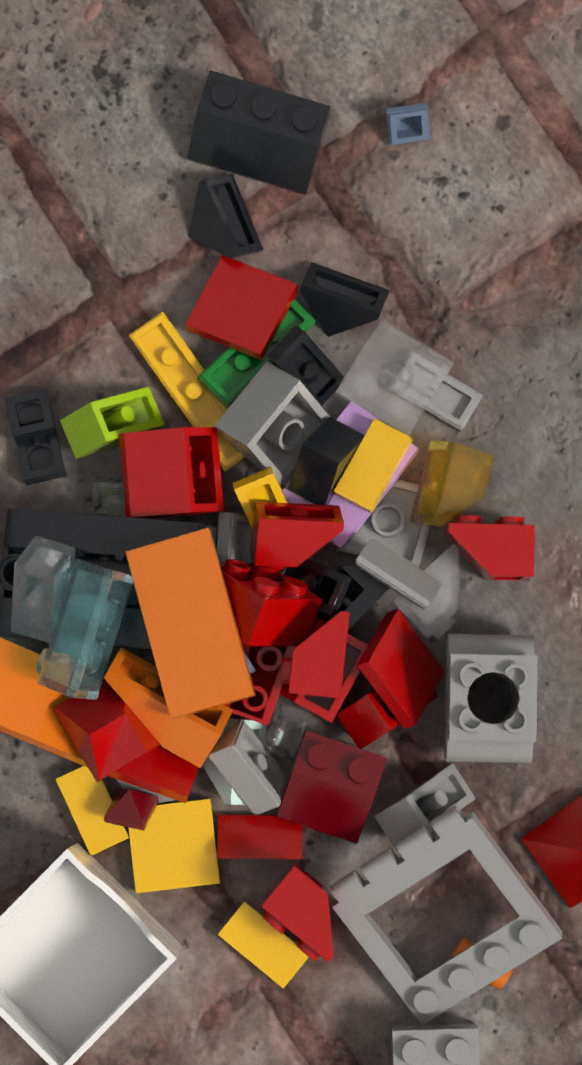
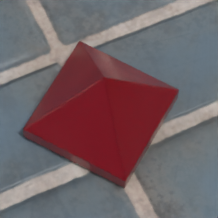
M119 788L104 816V822L144 831L159 802V797Z

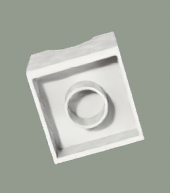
M77 842L67 848L0 916V1016L49 1065H73L177 959L183 946Z

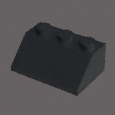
M210 70L197 110L187 160L306 195L330 119L331 106Z

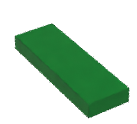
M294 299L262 360L228 347L198 375L197 380L227 409L266 361L274 364L267 355L292 328L297 325L307 332L315 325L316 320Z

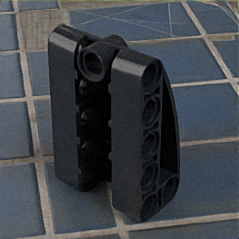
M7 509L4 557L0 560V636L152 651L126 551L205 528L211 530L217 551L218 528L190 522ZM23 563L27 568V576L23 583L17 585L13 578L14 569L17 565Z

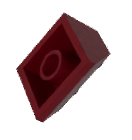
M306 730L277 818L357 845L387 758Z

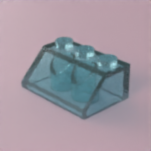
M76 558L74 566H70L67 569L63 579L62 588L66 593L62 606L55 609L50 621L49 629L53 634L49 647L41 652L38 659L37 673L40 674L38 684L72 698L97 700L133 585L132 575Z

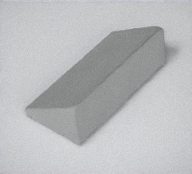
M370 539L355 560V566L422 610L428 608L441 587L440 581L376 539Z
M243 719L237 720L213 747L209 754V759L251 812L261 814L280 806L289 777Z

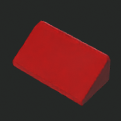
M218 815L217 858L302 859L303 826L277 818V815Z

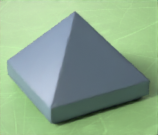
M428 103L386 109L390 145L431 139Z

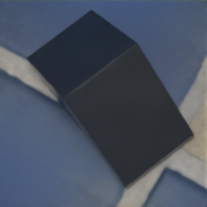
M329 417L302 444L288 490L313 504L328 505L335 494L334 489L365 435Z

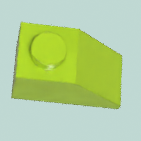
M150 387L90 402L60 420L76 459L120 445L119 434L150 431L165 425Z

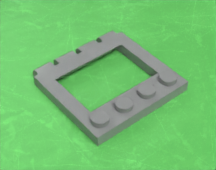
M457 805L431 820V825L437 835L434 836L424 825L397 842L395 845L402 856L401 858H398L395 852L388 848L361 865V870L367 878L365 881L354 870L330 885V891L335 897L332 908L421 1025H424L562 939L563 931L474 812L465 816ZM470 849L518 913V916L497 931L494 930L484 936L470 948L452 956L430 973H425L418 978L369 913Z

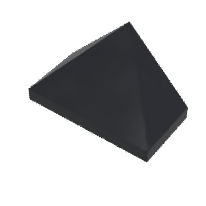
M233 173L204 178L199 182L188 237L230 259L259 253L264 250Z
M311 262L299 290L328 337L378 320L389 290L314 262Z

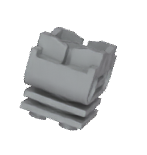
M446 634L443 732L445 762L532 763L533 743H536L538 662V655H534L533 635ZM486 673L497 675L503 679L510 688L512 696L509 711L505 717L495 723H484L476 718L469 708L467 699L469 688L474 680Z

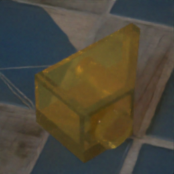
M430 440L410 522L442 527L483 498L491 478L494 456L456 442Z

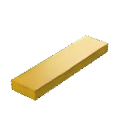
M161 312L132 332L129 338L192 427H215L214 425L227 409L197 380L198 375L204 371L203 367L164 312ZM217 430L220 467L224 472H227L244 460L245 457L234 449Z

